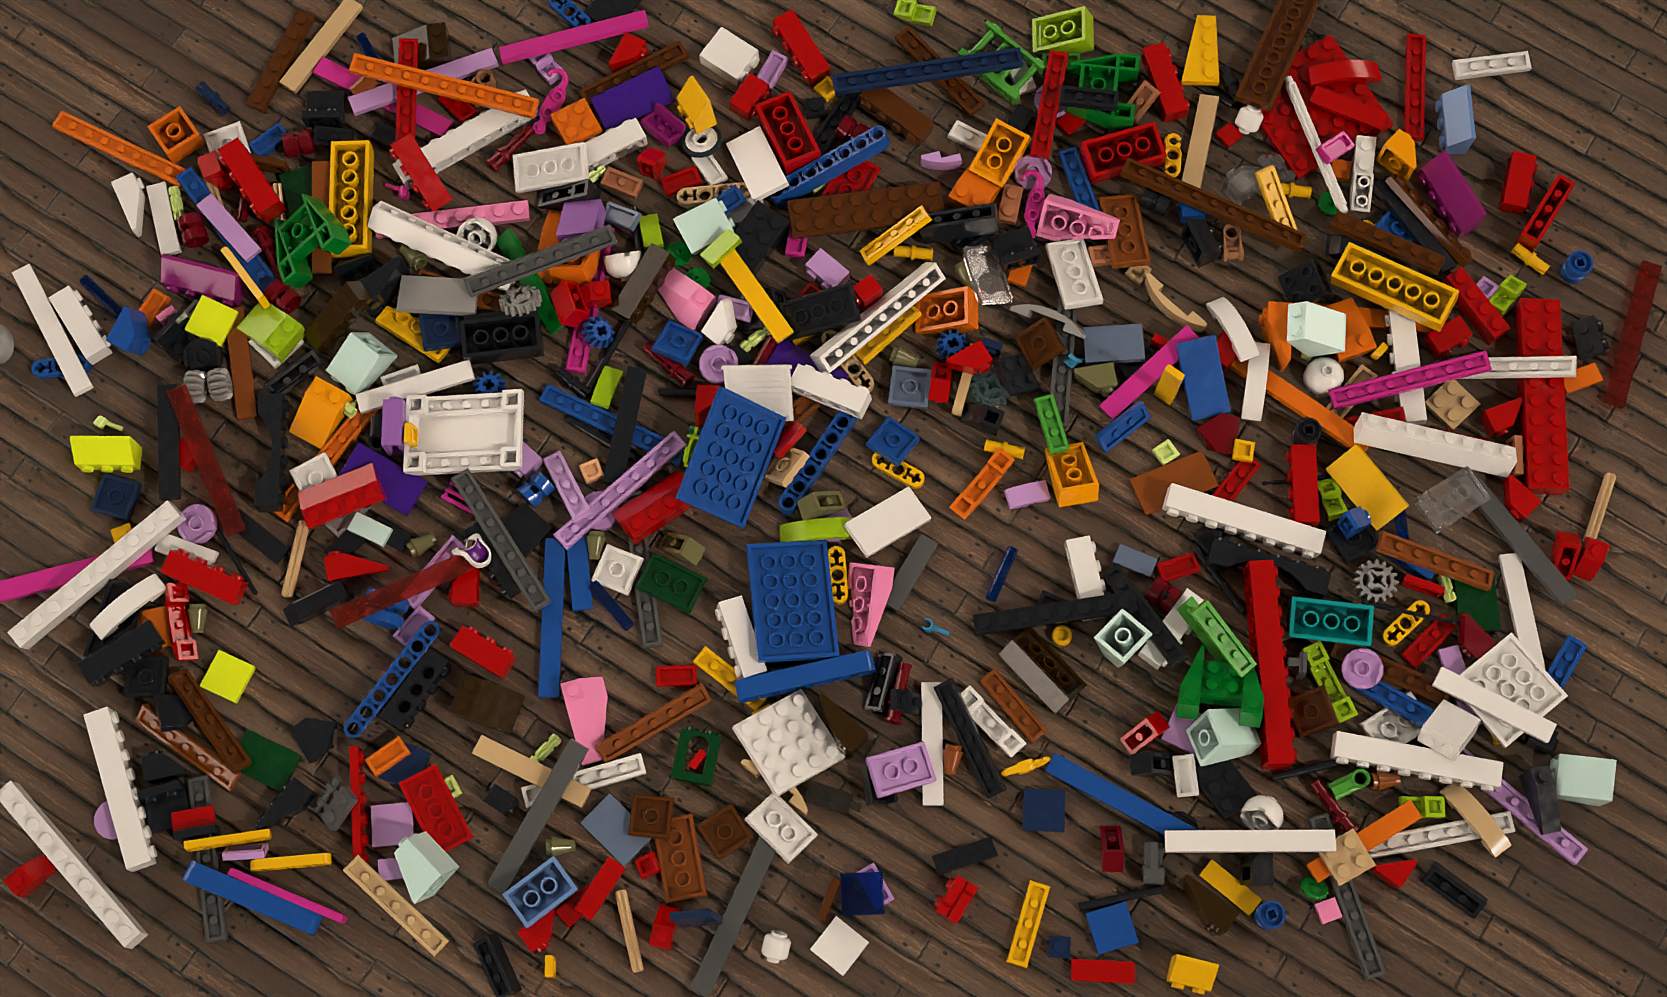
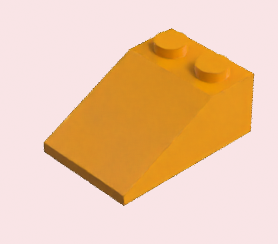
M996 118L969 171L1003 188L1032 140L1031 137Z
M316 376L305 392L289 432L321 450L346 416L344 414L346 410L344 408L345 404H351L354 400L350 394Z
M1083 442L1069 444V451L1050 455L1048 448H1045L1053 491L1059 508L1098 501L1099 483Z

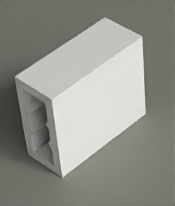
M723 27L718 30L699 55L702 65L736 87L741 82H744L749 74L748 72L755 68L760 60L759 52L756 48Z
M1443 699L1422 726L1417 741L1455 761L1476 733L1481 719Z

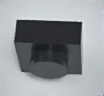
M823 97L804 99L807 120L826 117Z

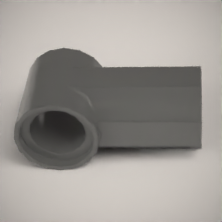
M1144 843V865H1142L1141 871L1142 884H1164L1165 869L1162 866L1163 843Z

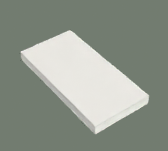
M760 126L726 143L755 203L757 200L760 201L789 186Z
M585 142L513 155L515 192L518 194L589 179Z
M1084 239L1046 243V252L1064 309L1068 310L1103 304V297Z
M907 487L846 522L844 527L865 557L868 558L929 522L932 518L911 488Z

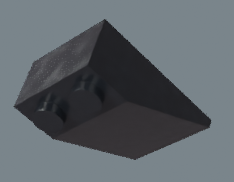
M401 255L360 280L372 298L366 309L371 318L379 316L385 307L391 304L400 289L401 276H408L410 273Z

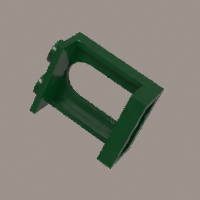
M687 726V729L681 728L671 772L672 780L712 788L720 744L723 741L722 736H719V733L715 731L702 733L695 727ZM693 737L706 739L709 743L703 775L683 771L688 745Z

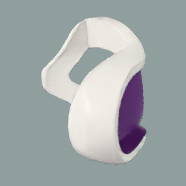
M477 533L467 539L465 549L455 548L451 551L454 555L463 556L476 568H483L491 562V551Z

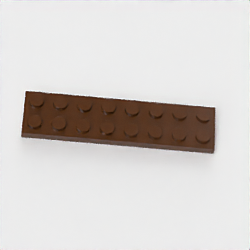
M1278 0L1235 95L1236 101L1272 111L1321 0Z
M940 182L787 201L793 240L889 228L921 205L927 213L945 211Z

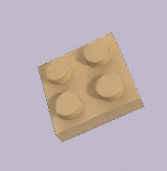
M1456 380L1445 382L1425 401V407L1452 431L1480 405Z
M792 447L782 459L777 456L773 457L763 479L786 488L810 456L806 452Z
M1354 829L1335 838L1336 852H1318L1338 887L1376 866Z

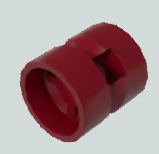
M846 115L839 124L835 137L846 142L871 128L862 123L857 124V120Z
M310 129L300 130L297 135L293 132L282 134L283 146L288 159L299 157L301 152L303 155L315 153L314 140Z
M191 212L177 219L185 247L198 248L209 242V236L206 228H204L205 223L201 213Z
M281 278L270 283L264 292V296L271 304L288 315L296 310L302 300V297L295 290L290 289L289 285L283 284Z
M1158 576L1144 598L1153 604L1157 602L1158 607L1168 613L1182 591L1175 586L1169 587L1168 582ZM1164 591L1169 594L1166 600L1161 598Z

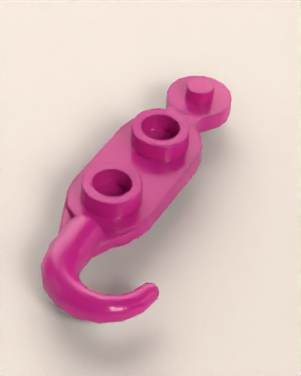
M554 68L547 74L550 77L552 74L558 73L561 75L562 80L559 85L549 92L539 110L540 120L533 124V129L537 135H542L545 132L546 123L552 121L550 114L560 110L564 103L569 79L567 73L562 69Z
M1028 170L1022 175L1021 181H1024L1027 176L1032 175L1036 178V184L1028 195L1024 218L1028 224L1026 227H1029L1034 239L1036 237L1035 225L1040 221L1045 193L1042 175L1036 170Z

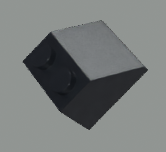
M1204 219L1187 220L1181 237L1198 268L1218 260L1222 253V246L1218 240H1215L1210 224H1207Z

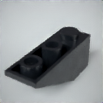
M295 777L292 780H288L283 786V792L280 796H276L271 801L270 808L266 814L263 813L257 819L255 828L257 830L269 829L304 812L318 794Z

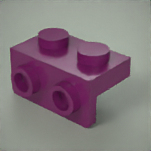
M657 103L654 111L640 122L641 127L667 148L682 138L686 128V124L660 103Z

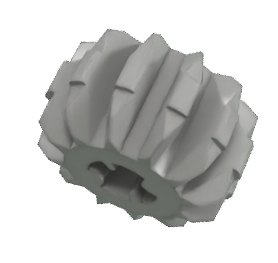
M226 368L210 370L207 373L206 380L211 398L215 402L231 399L233 396V383Z
M193 370L186 372L183 383V397L186 402L198 404L206 400L208 383L206 380L207 375L204 371Z

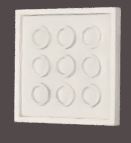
M1512 632L1460 674V676L1541 717L1568 696ZM1465 703L1474 715L1481 719V723L1503 748H1506L1524 733Z
M802 689L732 727L775 797L789 791L845 758L837 749L836 741Z

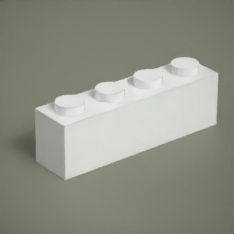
M636 118L628 119L620 126L610 128L604 134L598 137H591L585 142L588 172L593 169L596 170V167L601 164L605 166L648 144L647 137Z
M68 285L49 297V300L84 357L92 365L113 353L109 347L112 344L106 341V335L102 336L100 333L102 330L97 320L93 321L90 317L93 313L87 305L82 304L81 300H83V297L77 289L74 291Z
M798 364L791 377L793 393L861 420L872 400L867 388L860 385L858 387L851 385L848 380L843 378L840 380L836 379L825 371L822 373L818 372L814 367L807 364L805 366Z
M1090 535L1066 540L1064 546L1077 599L1104 595L1103 591H1106L1104 580H1100L1099 576L1101 566L1099 560L1095 559V542L1091 541Z
M1188 588L1163 620L1180 644L1183 643L1180 640L1184 634L1189 635L1192 629L1176 609L1191 596L1198 604L1204 601ZM1149 639L1138 656L1158 670L1161 665L1165 667L1167 661Z
M742 595L718 602L715 614L717 620L722 622L723 628H721L724 640H728L730 646L728 647V653L731 659L734 658L736 664L734 671L737 678L741 677L742 679L767 673L765 663H758L755 633Z

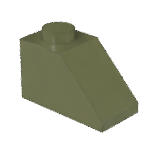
M1113 362L1075 368L1072 374L1074 380L1096 394H1111L1118 385Z
M840 491L812 492L797 501L803 520L819 519L846 509Z
M666 531L658 546L659 550L695 566L701 560L702 554L706 549L689 536Z

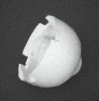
M482 217L466 220L457 231V236L490 251L497 242V232L494 225Z
M633 251L603 257L606 271L613 278H620L621 282L628 281L642 259V252Z
M1329 357L1314 359L1306 367L1303 374V383L1306 389L1318 397H1329V390L1341 387L1344 380V371L1341 365Z
M1257 795L1250 798L1242 808L1240 815L1243 823L1251 830H1255V827L1259 830H1279L1284 820L1282 808L1271 796Z

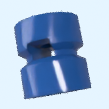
M1585 251L1573 252L1561 265V278L1569 284L1581 282L1593 268L1592 257Z
M538 470L529 478V483L524 482L517 489L521 496L534 508L543 501V496H548L555 490L552 483ZM535 487L539 492L535 494L531 489Z
M1266 901L1256 907L1253 919L1257 927L1268 931L1281 926L1285 921L1286 913L1283 906L1277 901Z

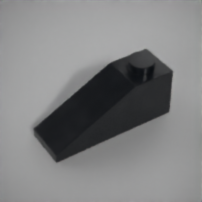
M590 179L540 191L538 207L540 209L562 210L564 202L600 199L601 190Z
M1549 766L1530 768L1520 775L1519 779L1540 834L1546 835L1560 832L1561 824L1556 784Z

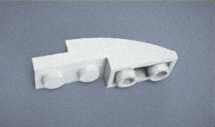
M1356 136L1351 165L1350 211L1370 212L1377 137Z

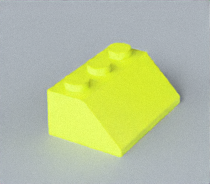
M70 436L74 464L82 472L92 473L94 470H101L102 472L112 473L114 470H121L124 473H132L133 470H140L142 447L130 436Z

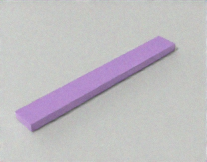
M492 48L425 71L464 79L476 75L482 69L490 70L499 67ZM388 83L348 97L354 115L357 116L397 102V85ZM417 90V95L423 93V91Z
M675 431L671 432L588 504L592 512L591 515L575 523L573 519L569 520L553 534L554 537L568 550L683 451L687 444Z
M1465 748L1460 753L1462 755L1475 757ZM1502 779L1501 787L1494 789L1493 792L1483 791L1505 810L1510 811L1511 815L1572 865H1576L1587 852L1588 848L1562 827L1560 832L1541 835L1527 798Z

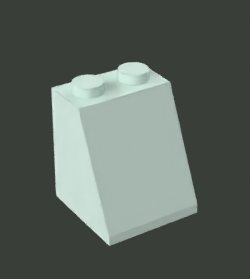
M714 198L673 219L692 254L697 255L704 251L727 228L735 232L734 228H736V225L731 217L727 218L725 214L727 208L722 200L718 201L717 198Z
M1307 301L1288 304V343L1307 357L1345 352V313Z
M350 332L326 371L331 374V378L334 381L342 383L349 393L355 395L367 391L398 355L369 332Z
M1122 608L1094 639L1102 654L1119 668L1153 634Z
M1240 708L1208 709L1186 730L1200 766L1249 755L1262 744L1255 727L1239 725Z
M1568 754L1554 756L1550 761L1549 769L1552 771L1556 784L1557 799L1598 807L1612 802L1617 760Z
M426 831L419 834L414 833L409 838L407 836L398 843L399 848L394 852L414 904L434 896L459 868L455 861Z

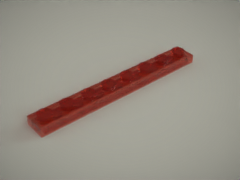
M1645 260L1640 263L1603 400L1605 404L1621 409L1625 407L1661 273V265Z
M183 384L166 391L226 536L230 537L247 530L187 385Z
M456 555L329 610L338 630L478 568L472 566L463 556Z

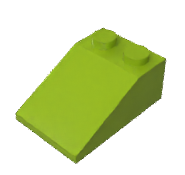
M1083 6L1032 19L1033 53H1050V50L1083 53L1094 50L1093 16Z
M258 303L236 327L237 330L281 363L306 336L304 334L305 329L299 322L271 304L268 308L264 309Z

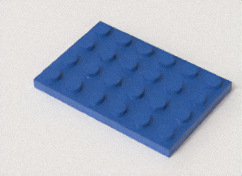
M719 386L675 499L739 528H744L786 417Z
M827 541L747 544L746 552L758 663L839 657Z

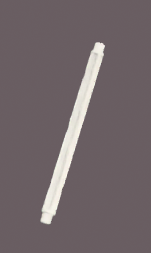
M1287 76L1284 81L1286 84L1285 88L1294 105L1326 185L1329 188L1335 207L1340 212L1347 213V202L1337 183L1330 163L1327 165L1315 150L1322 144L1297 84L1293 81L1292 76Z

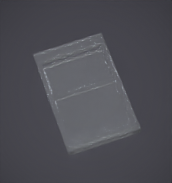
M994 245L964 247L963 258L977 301L981 305L1013 303L1014 299L1005 272H1002Z

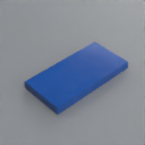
M1213 334L1176 343L1181 372L1185 374L1183 383L1191 420L1195 421L1220 413L1231 412L1216 336Z

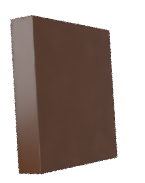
M1047 316L1014 336L1033 371L1066 351Z
M1325 685L1288 699V706L1292 707V719L1300 738L1340 724Z
M633 794L628 836L670 840L675 798Z
M732 803L697 825V828L719 861L754 838Z
M835 878L831 880L817 916L819 922L826 923L841 885L840 880Z

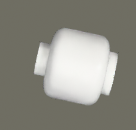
M1249 104L1241 107L1235 120V124L1239 127L1238 130L1244 134L1258 131L1263 120L1262 110Z
M772 930L771 933L765 935L761 952L767 957L768 962L779 963V960L787 959L791 940L787 937L786 933Z

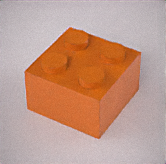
M585 98L550 114L553 125L564 145L587 142L591 137H598L603 134L602 128Z
M180 106L147 126L172 163H177L206 144Z

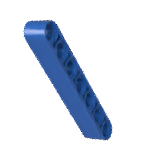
M875 126L786 176L785 178L789 186L770 195L773 204L776 207H784L787 205V201L797 200L887 149L890 145V140L885 128Z
M838 411L810 452V457L805 462V465L798 471L793 481L781 495L779 508L784 515H792L799 508L797 501L807 496L859 418ZM840 421L848 423L846 427H839L837 424ZM835 437L837 441L835 443H828L827 439ZM824 453L826 457L824 459H817L816 455ZM807 469H814L815 473L813 475H806L805 471ZM796 485H803L804 489L797 492L794 490V487ZM785 501H792L793 506L786 508L783 506V503Z
M428 621L419 628L346 721L344 732L348 737H358L425 653L439 634L440 629L437 623ZM431 624L435 627L436 632L433 636L425 634L424 628L426 625ZM416 640L421 641L423 644V649L420 652H414L411 648L412 643ZM402 657L410 659V666L406 669L399 666V660ZM390 673H394L398 677V681L394 685H389L386 682V676ZM378 689L383 690L385 693L384 699L382 701L374 700V691ZM369 706L372 709L370 717L364 718L361 716L360 710L362 707ZM352 722L359 725V731L356 734H350L347 731V726Z
M867 650L738 679L734 684L739 703L868 675L874 673L876 669L872 653Z
M194 861L190 862L182 878L183 881L313 936L323 918L322 915Z

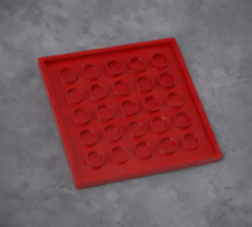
M1331 34L1297 52L1287 76H1292L1293 81L1296 82L1321 144L1343 131L1355 144L1357 135L1376 137L1392 128L1394 123L1387 116L1381 132L1309 105L1316 86H1310L1307 68L1327 62L1349 60ZM1363 80L1336 81L1326 86H1320L1385 112ZM1284 82L1272 111L1261 109L1263 120L1260 128L1276 152L1283 157L1287 168L1295 172V179L1297 181L1317 170L1319 166Z

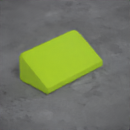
M727 228L700 256L714 269L742 242L741 238Z

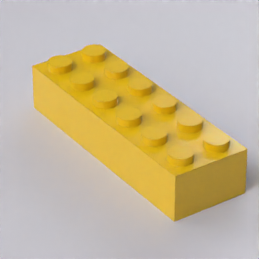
M370 140L331 141L329 210L346 228L352 243L339 255L330 252L333 258L359 257L368 253L372 254V229L367 227L373 208L374 148Z
M1350 242L1331 275V284L1438 332L1441 331L1459 295V290Z

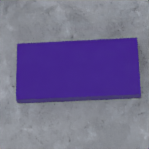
M659 66L590 99L605 130L616 128L628 119L636 118L638 120L652 113L657 103L666 106L676 101Z
M785 339L778 344L765 364L792 365V369H790L791 377L798 364L803 366L805 364L810 365L820 372L811 359L809 352ZM838 368L830 372L834 378L839 380L841 378L846 380L849 378V374Z
M358 443L338 476L374 463L388 499L382 503L408 517L428 482L416 475L405 474L403 467Z

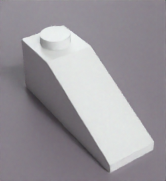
M130 173L111 183L132 231L137 237L142 236L145 194L142 189L145 186L140 177L136 178L133 173Z

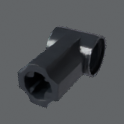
M382 414L371 415L368 446L371 450L383 456L387 454L382 446L375 448V444L380 442L382 437Z

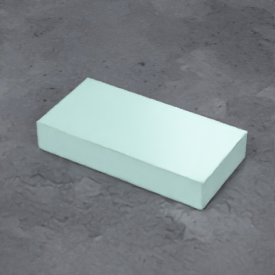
M356 512L347 528L348 531L383 548L393 532L392 528L359 512Z

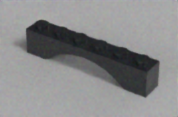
M282 393L258 394V414L269 428L272 439L270 463L264 476L255 486L254 507L259 513L283 511V505L286 504L284 486L287 485V476L284 474V469L288 465L285 449L288 448L286 430L289 429V421L286 418V414L290 410V405Z
M1214 538L1209 544L1204 566L1225 571L1233 567L1246 565L1249 561L1274 560V566H1277L1278 573L1293 583L1301 594L1320 600L1327 594L1331 572L1326 571L1323 567L1307 566L1305 562L1299 560L1290 561L1283 555L1273 556L1267 554L1268 552L1262 549H1249L1245 544L1237 543L1235 545L1229 543L1225 538Z

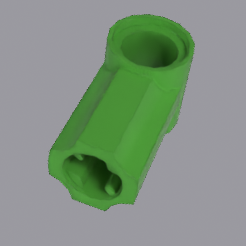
M1357 769L1327 784V787L1333 798L1338 800L1366 787L1371 777L1366 770ZM1356 774L1363 776V784L1356 783L1354 779Z

